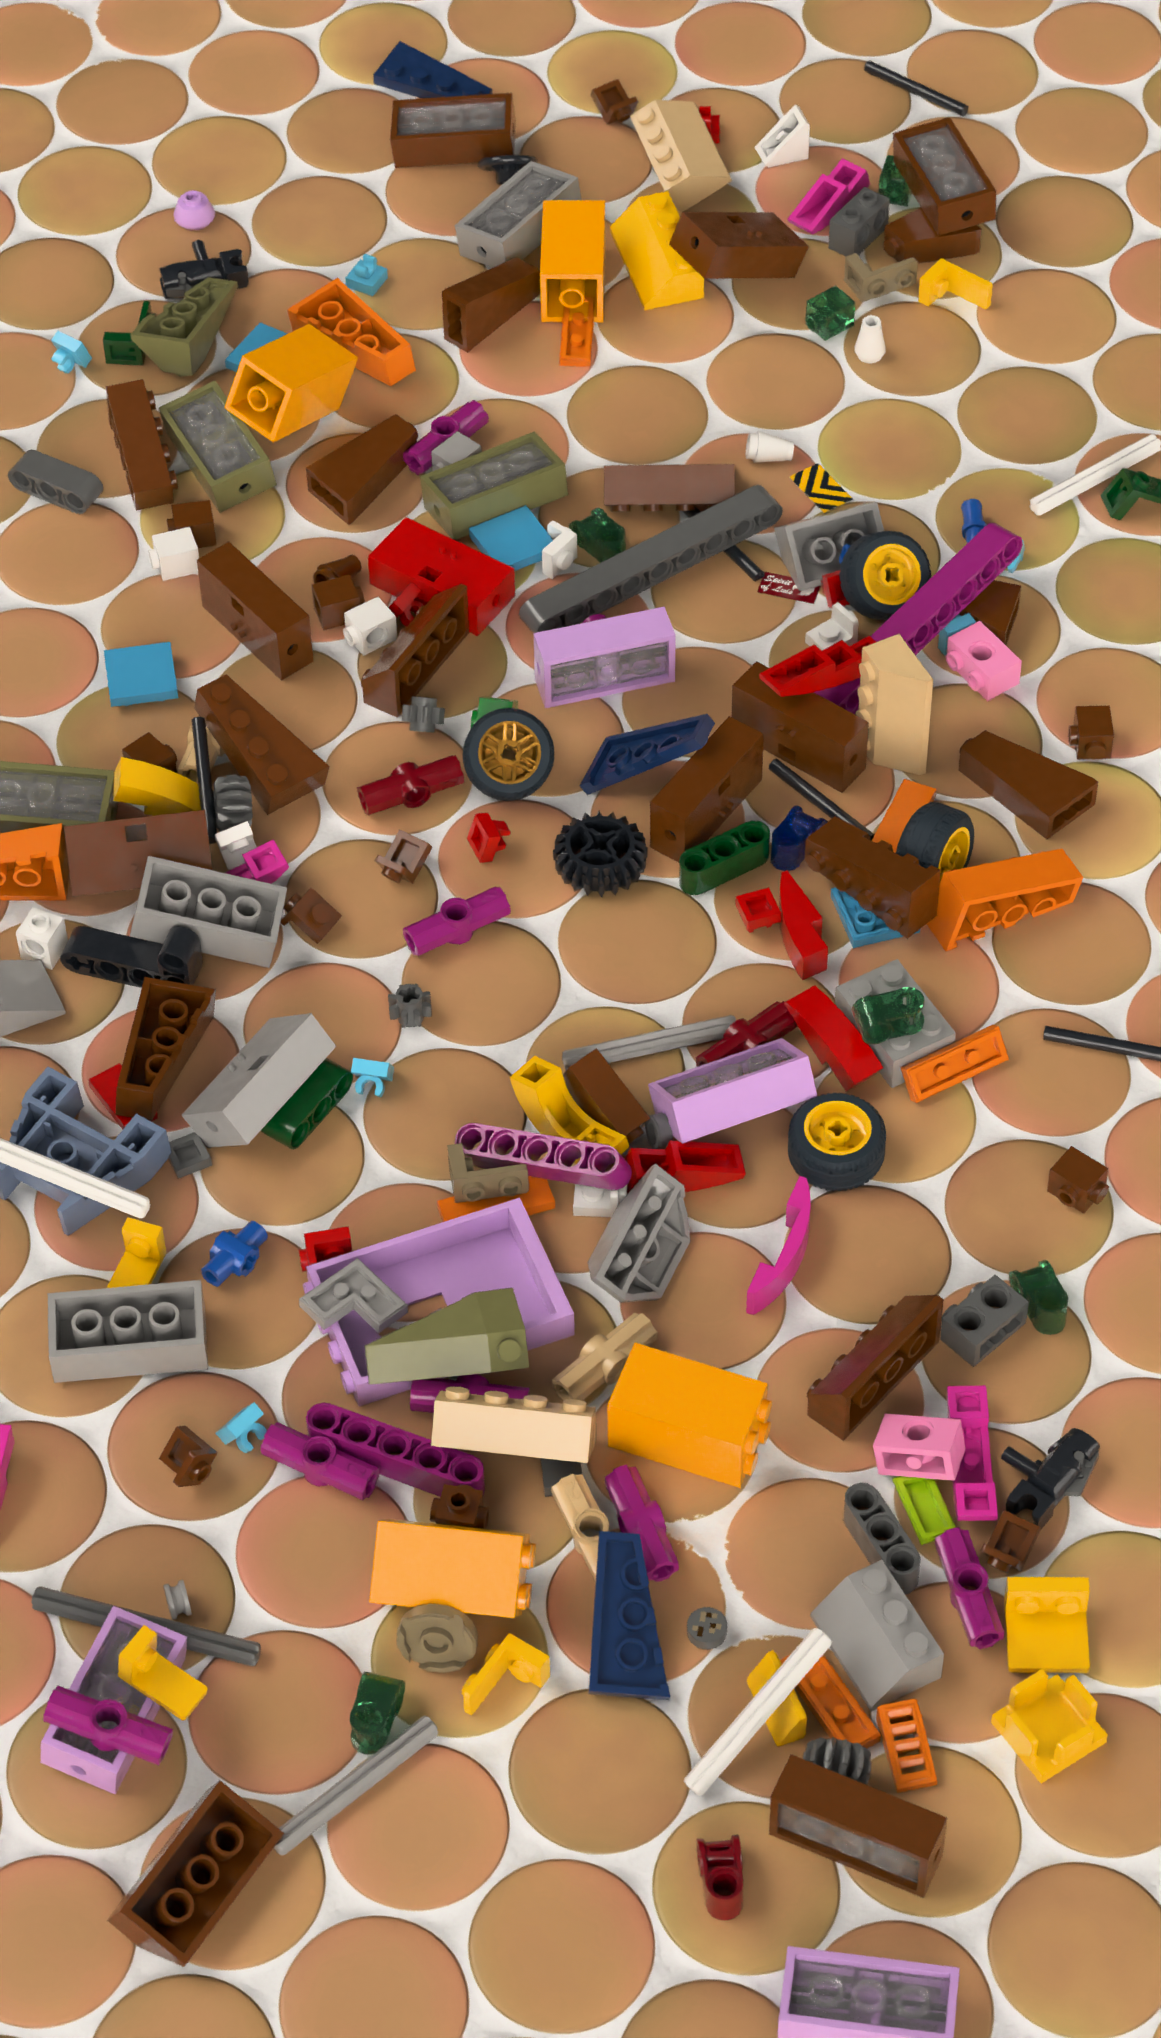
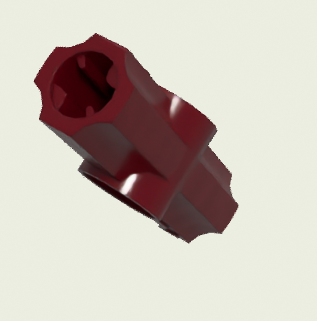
M451 755L419 767L413 762H406L398 765L389 777L357 787L361 807L366 815L401 804L408 808H416L425 804L431 797V794L464 783V774L456 755Z
M776 1001L749 1021L741 1018L733 1022L724 1033L723 1039L696 1057V1066L699 1067L780 1039L794 1030L797 1024L784 1005L785 1002Z

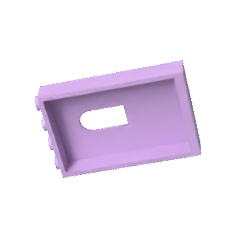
M520 1198L306 1266L308 1282L303 1283L305 1294L358 1258L407 1305L442 1295L446 1305L449 1306L473 1292L512 1287L525 1327L527 1350L575 1335L574 1312ZM352 1310L325 1330L318 1325L321 1334L328 1333L331 1342L327 1344L333 1363H340L343 1368V1372H340V1377L347 1395L354 1394L358 1406L411 1390L412 1381L368 1384L364 1345L381 1338V1336L357 1312Z

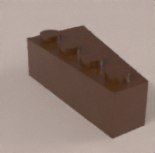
M143 379L106 386L109 424L114 432V441L117 449H119L123 470H128L126 471V478L136 511L174 503L173 490L178 489L175 471H168L167 463H170L171 459L167 443L161 444L159 438L163 436L160 417L154 418L152 410L156 409L153 391H146Z

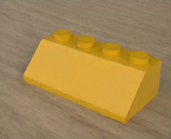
M668 191L638 197L610 226L612 238L644 310L704 298V278L669 245L680 216Z

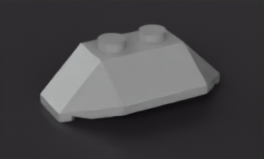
M657 1164L649 1168L617 1206L588 1261L591 1280L621 1303L660 1299L690 1243L688 1215L683 1200L685 1197L684 1185Z

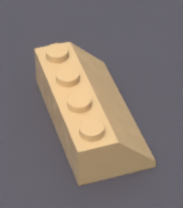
M654 100L630 115L664 192H669L674 205L680 213L732 181L694 102Z
M897 634L862 647V662L859 664L861 679L860 687L857 690L859 710L856 712V716L869 722L867 756L873 764L922 775L926 773L933 678L901 635Z
M448 1387L446 1391H440L435 1399L431 1446L588 1463L596 1444V1407H588L585 1401L567 1399L563 1401V1404L547 1402L546 1397L538 1395L524 1396L523 1400L508 1398V1394L501 1391H487L485 1395L469 1394V1389L463 1387Z

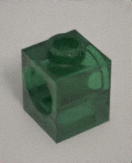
M887 155L879 178V194L889 198V204L908 207L912 191L893 162V156Z
M836 285L806 301V325L823 340L826 341L854 326L855 301Z

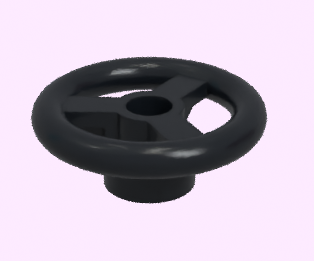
M528 155L492 156L479 160L478 167L485 171H495L497 184L502 185L528 162L538 163V160L534 156Z

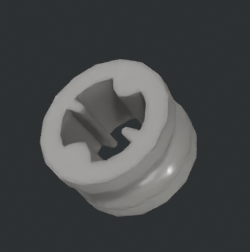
M178 1581V1584L174 1587L169 1586V1584L163 1585L171 1619H177L180 1613H185L186 1616L192 1615L184 1581Z

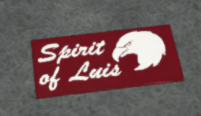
M765 572L757 592L814 604L820 586L799 591L792 577Z

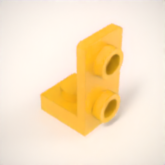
M941 258L920 278L918 302L929 307L938 297H943L946 291H949L987 309L991 305L993 285L991 282Z
M127 1217L122 1227L125 1252L107 1288L151 1284L167 1253L163 1228L161 1226Z
M143 1625L119 1654L118 1677L179 1719L186 1720L207 1694V1686L158 1654L156 1651L157 1633Z
M508 1633L501 1644L496 1643L491 1647L485 1658V1665L479 1673L471 1674L462 1688L464 1712L472 1716L507 1669L518 1680L524 1683L532 1682L542 1688L550 1678V1656Z

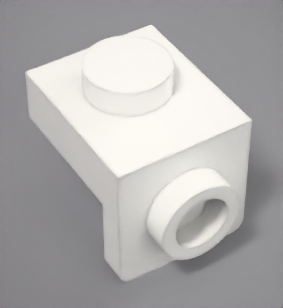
M551 521L547 525L548 534L553 541L542 550V574L552 580L563 570H567L577 558V534L570 528L564 527L555 521Z

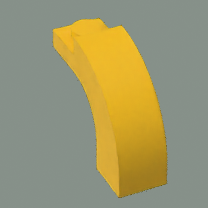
M533 1056L510 1076L515 1095L523 1111L540 1134L610 1145L620 1155L629 1148L625 1135L596 1122L577 1105L567 1089L560 1067L537 1056ZM581 1157L576 1159L574 1163L577 1164Z

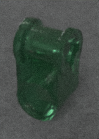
M595 508L588 517L581 521L574 520L569 524V528L577 534V545L585 549L600 563L626 550L625 529L611 519L601 508Z
M902 987L898 990L878 995H868L857 1000L852 1006V1013L863 1041L867 1044H879L889 1039L918 1033L924 1026V1015L921 1012L924 1007V995L916 988ZM904 997H906V1005L903 1004ZM910 1017L913 1018L912 1025H910Z
M1046 1259L1038 1262L1037 1267L1022 1272L1018 1270L1009 1272L1010 1287L1029 1301L1027 1315L1034 1328L1047 1335L1061 1332L1066 1326L1069 1298L1067 1292L1057 1279L1049 1261Z
M364 1671L349 1718L352 1728L351 1743L356 1751L372 1755L386 1745L393 1722L403 1702L405 1680Z

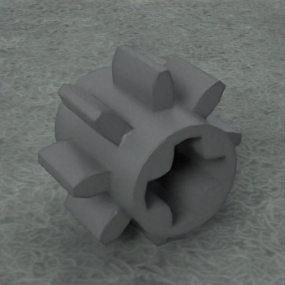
M412 696L411 705H403L402 721L410 722L409 731L435 733V724H444L445 708L437 707V698Z
M417 983L399 985L396 995H388L390 1020L398 1019L402 1028L420 1027L424 1017L432 1016L430 992H422Z

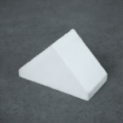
M795 104L755 146L766 167L771 168L809 158L810 125L800 107Z

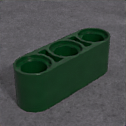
M748 821L683 852L679 859V886L681 890L690 895L703 894L765 864L769 859V827L760 821Z
M325 1058L261 1129V1132L290 1149L298 1148L349 1091L353 1082V1073Z

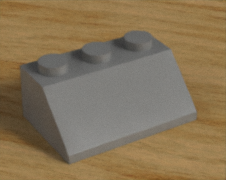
M871 502L778 526L774 530L782 561L798 590L802 591L821 586L822 575L840 570L839 557L845 544L852 545L859 538L870 533L884 531L878 504L877 502Z
M883 1560L846 1576L810 1614L816 1627L824 1632L832 1641L830 1646L832 1652L871 1712L880 1705L888 1704L940 1679L942 1676L943 1651Z

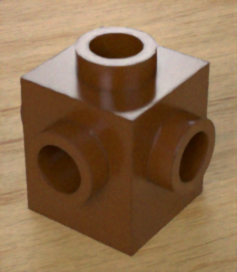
M444 1484L440 1499H433L430 1521L435 1522V1524L486 1529L488 1524L489 1507H485L483 1504L482 1490H477L463 1484L456 1486Z

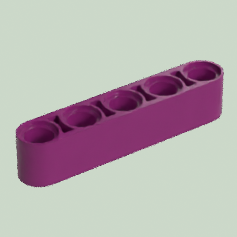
M468 1123L462 1126L455 1135V1144L462 1143L464 1156L466 1158L472 1157L473 1165L479 1168L490 1169L526 1164L528 1176L608 1190H619L625 1187L632 1176V1169L629 1163L610 1145L478 1123ZM481 1141L480 1145L477 1148L473 1149V1147ZM514 1147L509 1154L505 1155L510 1148ZM547 1152L546 1156L539 1160L540 1156ZM581 1157L580 1161L572 1166L573 1162ZM615 1163L610 1171L605 1172L609 1165Z
M318 1403L307 1412L306 1422L309 1437H328L334 1442L336 1449L378 1467L382 1476L441 1497L444 1484L454 1486L460 1484L469 1485L474 1489L482 1490L484 1496L483 1463L479 1458L453 1448L431 1446L432 1440L330 1403ZM325 1426L330 1427L328 1429H319ZM359 1439L365 1440L363 1442H354ZM394 1452L401 1453L399 1455H389ZM429 1465H435V1466H437V1467H435V1468H425L426 1466H429ZM464 1478H471V1479H473V1480L467 1481V1482L461 1481V1480L464 1479Z

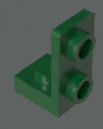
M143 301L138 325L150 314L155 317L157 316L156 313L151 311L150 301ZM104 333L103 346L106 364L143 366L146 354L131 340V333Z
M1122 468L1100 495L1110 517L1121 520L1139 498L1161 504V479L1149 476L1142 471L1136 472Z

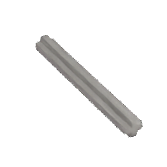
M733 1015L565 1050L562 1052L563 1065L565 1070H567L596 1048L608 1063L723 1039L724 1033L736 1021V1018Z
M422 1716L279 1827L284 1834L273 1849L279 1855H285L433 1740L438 1735V1728L428 1716Z

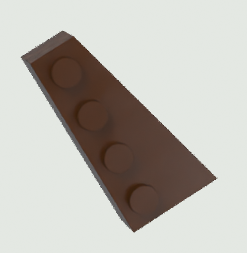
M227 674L197 689L194 709L200 717L205 718L207 728L240 776L248 778L251 792L267 815L325 785L330 766Z
M836 816L806 838L805 862L813 871L819 872L829 879L838 890L845 891L858 901L863 909L871 911L882 919L891 930L898 931L908 939L937 916L940 869L932 865L927 869L918 865L919 859L909 853L903 857L894 853L891 844L883 840L879 843L871 841L867 832Z
M144 977L117 1084L115 1115L133 1118L135 1114H138L152 1121L214 1017L216 989Z

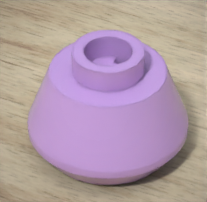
M190 190L182 194L174 210V220L187 230L203 229L215 217V209L207 196L196 190Z

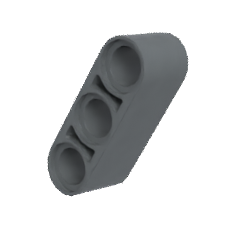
M32 449L28 450L8 472L9 481L16 489L77 514H83L103 492L104 488L100 479L93 473Z
M868 1483L853 1484L845 1493L843 1516L845 1526L869 1563L873 1564L883 1560L904 1594L911 1593L916 1589L919 1580L921 1557L918 1550L879 1491ZM861 1506V1507H866V1508H868V1509H867V1510H859V1509H856L855 1507ZM876 1537H885V1538H887L888 1540L882 1541V1540H877V1539H875V1538H876ZM904 1567L908 1571H898L894 1568Z

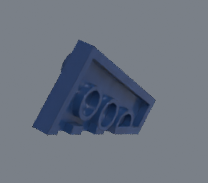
M401 41L398 42L373 74L375 85L418 98L492 94V89Z
M703 714L608 736L603 741L580 787L589 795L699 750L707 743L708 736L715 722L708 714Z
M599 1531L588 1694L669 1700V1687L666 1682L664 1661L657 1634L654 1608L652 1607L649 1581L640 1534Z

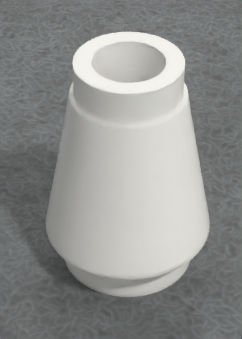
M873 315L863 318L854 347L859 360L864 363L878 362L886 351L881 320Z
M757 431L756 434L749 433L746 444V459H753V463L792 460L794 442L761 431Z

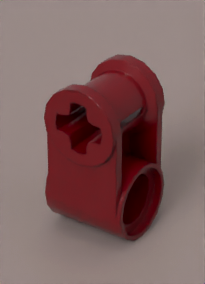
M732 1835L730 1840L705 1842L703 1838L696 1839L699 1874L703 1882L707 1911L718 1920L727 1921L734 1919L743 1908L744 1881L739 1835ZM727 1890L732 1892L733 1894L729 1896H721L718 1895L717 1892Z

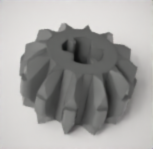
M237 774L218 777L214 783L213 791L218 831L222 832L248 821L251 827L253 805L251 785L246 776H237Z
M833 1737L831 1739L818 1738L807 1743L806 1750L803 1752V1759L866 1785L868 1784V1780L871 1777L872 1762L871 1752L859 1743L848 1742L847 1739L838 1740Z

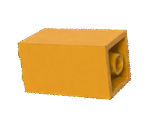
M543 200L540 261L541 322H562L564 306L570 308L569 321H572V315L576 312L583 313L585 321H587L589 301H584V296L595 297L594 322H603L606 250L605 201Z
M307 324L242 355L224 408L274 443L340 408L358 357L311 324Z
M634 1343L607 1404L608 1447L740 1488L745 1475L752 1476L758 1460V1453L755 1451L758 1444H765L769 1436L771 1422L767 1420L771 1411L772 1401L767 1399L768 1383Z
M394 1519L379 1520L377 1524L369 1602L407 1607L432 1603L447 1605L463 1613L516 1618L522 1615L523 1610L530 1607L532 1584L525 1582L527 1569L534 1567L536 1543H530V1534Z

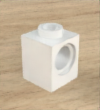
M379 597L344 612V637L348 644L355 646L363 656L397 639L396 616Z
M32 907L16 931L20 958L22 960H41L44 967L50 970L54 968L68 942L64 918Z

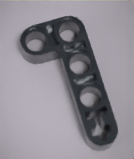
M78 926L73 929L60 956L61 963L72 972L142 988L144 977L194 985L203 966L199 937L192 930L181 926L170 929L164 944L91 927Z

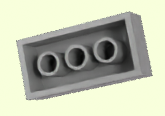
M148 856L130 937L164 944L170 929L181 926L197 934L202 953L270 968L277 943L287 887Z
M201 1280L48 1293L49 1361L54 1383L208 1369L205 1302Z

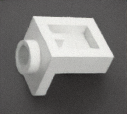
M838 602L832 605L831 619L805 633V643L809 646L815 644L821 650L841 640L851 646L858 639V619L852 611L847 610Z
M248 821L215 834V840L229 870L244 864L245 861L242 854L257 848Z
M575 1184L573 1216L612 1217L619 1203L627 1195V1185L619 1190H608Z

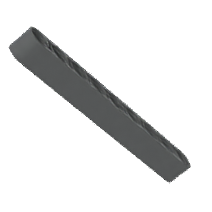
M752 486L530 598L521 606L519 617L533 633L580 624L589 616L600 614L771 527L782 516V506L763 486Z

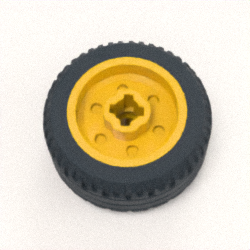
M897 531L870 533L859 538L845 553L841 562V572L839 573L840 586L847 602L857 612L871 619L886 620L930 580L931 566L924 549L910 536Z
M929 802L920 807L909 819L900 837L896 854L903 857L909 853L919 859L918 865L926 869L931 865L940 869L941 882L944 872L967 868L975 836L971 818L961 810L938 802Z
M847 1093L821 1094V1096H816L806 1101L794 1113L789 1125L788 1156L796 1173L807 1178L809 1184H813L820 1189L824 1188L825 1190H851L869 1182L883 1164L886 1145L885 1124L874 1106L870 1105L869 1102H865L864 1099L848 1095Z

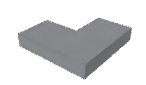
M358 1258L299 1298V1306L324 1330L352 1310L357 1312L378 1333L408 1313V1305Z

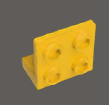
M1007 1577L1004 1609L1009 1672L1036 1673L1041 1669L1046 1673L1089 1672L1090 1656L1086 1615L1090 1593L1089 1577Z

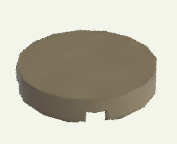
M430 1603L420 1605L406 1612L399 1623L397 1646L402 1656L409 1662L412 1658L420 1663L419 1668L426 1671L439 1673L457 1671L466 1666V1662L476 1654L478 1631L473 1621L460 1610L441 1604Z

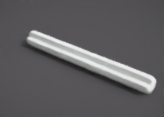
M1150 434L1031 498V511L1040 516L1118 474L1122 468L1127 469L1157 453L1161 449V440L1155 434Z
M0 1138L1 1163L137 1218H144L150 1209L151 1204L148 1197Z
M814 1628L809 1632L688 1773L684 1782L694 1793L701 1796L708 1790L827 1651L832 1641L824 1632L818 1628Z

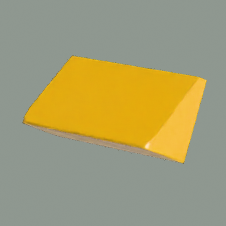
M774 1650L768 1652L747 1678V1685L753 1697L782 1665ZM794 1689L765 1722L777 1746H783L805 1738L807 1716Z

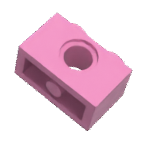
M981 621L948 637L946 653L948 666L953 671H957L968 682L970 688L981 694L987 701L1019 684L1022 661Z
M884 1414L873 1444L879 1475L955 1481L966 1449L961 1419Z

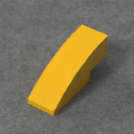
M125 757L120 758L114 772L113 801L144 806V814L151 816L201 810L198 783L160 766Z

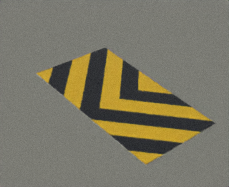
M819 463L789 476L823 513L853 500Z

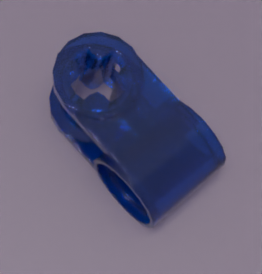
M794 806L772 833L770 855L772 865L782 871H791L798 868L805 859L806 838L828 821L824 818L816 819L804 813L801 807Z

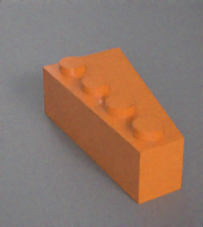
M339 278L334 279L287 309L292 331L311 324L358 357L355 365L356 369L389 386L396 384L416 371L410 344Z
M59 823L0 833V900L66 901L70 872L63 824Z
M1063 848L1021 857H1012L992 863H983L962 869H953L943 874L939 885L937 916L929 921L927 926L945 952L957 948L956 941L966 937H970L972 941L985 937L986 932L984 930L1001 924L1005 929L1016 925V922L1022 919L1025 914L1030 913L1034 918L1072 903L1083 880V876Z

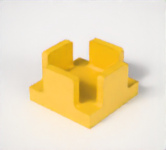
M1043 1669L1015 1685L1010 1691L1009 1703L992 1714L991 1719L994 1727L1040 1783L1045 1782L1105 1744L1108 1734L1096 1721L1098 1706L1096 1700L1076 1676L1072 1674L1066 1678L1065 1682L1058 1674L1048 1679V1674Z

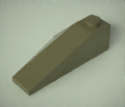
M208 277L184 292L185 298L176 304L169 302L163 306L164 312L156 317L152 314L145 317L131 333V340L163 372L175 373L178 376H193L205 361L238 288L237 281Z
M512 1287L473 1292L443 1309L440 1308L408 1326L405 1325L364 1345L369 1385L529 1368L525 1327Z

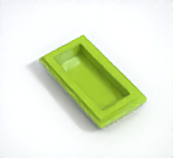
M904 1476L892 1478L921 1545L934 1542L935 1537L943 1534L945 1530L956 1528L935 1479Z

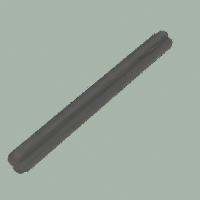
M37 1587L31 1601L34 1610L99 1627L103 1626L112 1607L115 1606L45 1587ZM116 1606L186 1636L187 1650L249 1666H255L259 1661L261 1645L257 1642Z

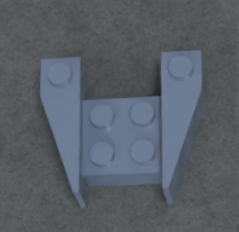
M47 1067L26 1091L21 1103L22 1110L18 1120H14L10 1130L11 1138L9 1142L133 1192L149 1182L172 1153L166 1129L138 1114H135L115 1140L75 1120V1116L84 1107L78 1083L50 1067ZM0 1162V1198L6 1200L19 1183L23 1182L58 1201L61 1205L57 1212L63 1232L68 1236L110 1208L108 1205Z

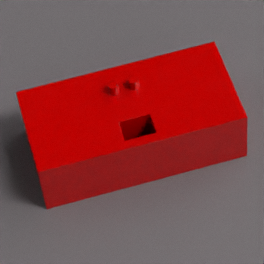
M407 517L368 555L370 585L395 597H398L413 582L421 590L414 600L421 602L425 606L435 594L459 584L467 586L469 632L476 636H479L515 597V573L513 567Z

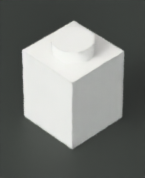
M190 527L152 535L153 549L148 550L152 569H159L163 581L198 573L197 559H199V552Z

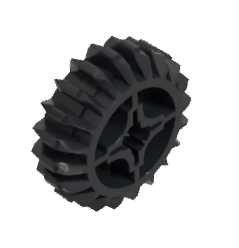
M598 811L597 815L593 817L585 813L582 820L572 818L570 826L563 825L561 834L556 836L555 849L553 850L555 869L558 875H562L564 884L572 883L574 891L584 888L587 896L592 891H597L601 897L605 891H611L616 895L619 887L628 890L631 882H638L640 873H643L646 868V858L648 857L643 833L639 832L637 824H629L626 816L616 819L614 812L609 816H602L600 811ZM579 849H581V852L578 853L577 855H575V853H576ZM625 852L626 854L620 859V855Z

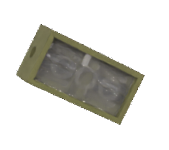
M214 380L158 409L168 437L218 512L221 513L276 486L277 483L269 458L245 423L224 408L227 397Z
M535 431L420 476L424 508L454 540L469 535L470 527L523 506H527L532 510L568 495L565 463Z
M0 761V833L59 823L63 824L64 830V826L115 820L119 804L118 801H113L115 770Z

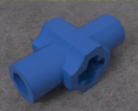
M250 1221L237 1235L231 1231L221 1232L215 1238V1242L210 1249L211 1260L201 1269L204 1279L211 1285L218 1287L232 1273L239 1277L241 1275L246 1277L254 1269L255 1263L259 1258V1247L268 1238L263 1226L255 1221Z

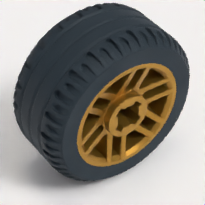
M504 708L487 713L472 726L463 746V764L468 778L483 794L497 800H519L531 795L546 781L554 763V744L548 729L534 715L520 709ZM504 749L514 751L513 760L502 757Z

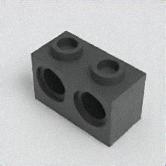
M866 187L860 190L830 219L828 248L844 256L855 253L859 256L885 230V226L888 225L890 199Z
M995 1274L985 1283L980 1282L976 1284L969 1292L968 1297L959 1305L953 1304L944 1312L941 1320L940 1340L972 1367H975L1026 1324L1029 1301Z

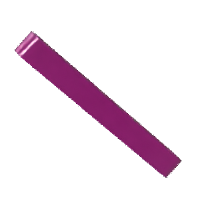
M989 523L870 637L878 642L900 634L916 656L1018 557L1023 545L1022 538L996 523ZM861 678L814 693L855 714L859 710L857 690L860 687Z

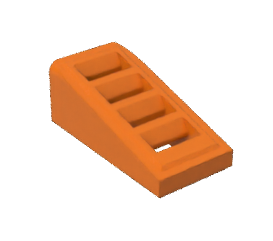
M917 1699L880 1705L877 1708L876 1722L881 1734L896 1792L900 1793L937 1785V1777ZM907 1734L914 1735L913 1738L894 1741V1737ZM915 1750L919 1752V1754L898 1758L900 1753ZM923 1766V1771L902 1775L901 1769Z

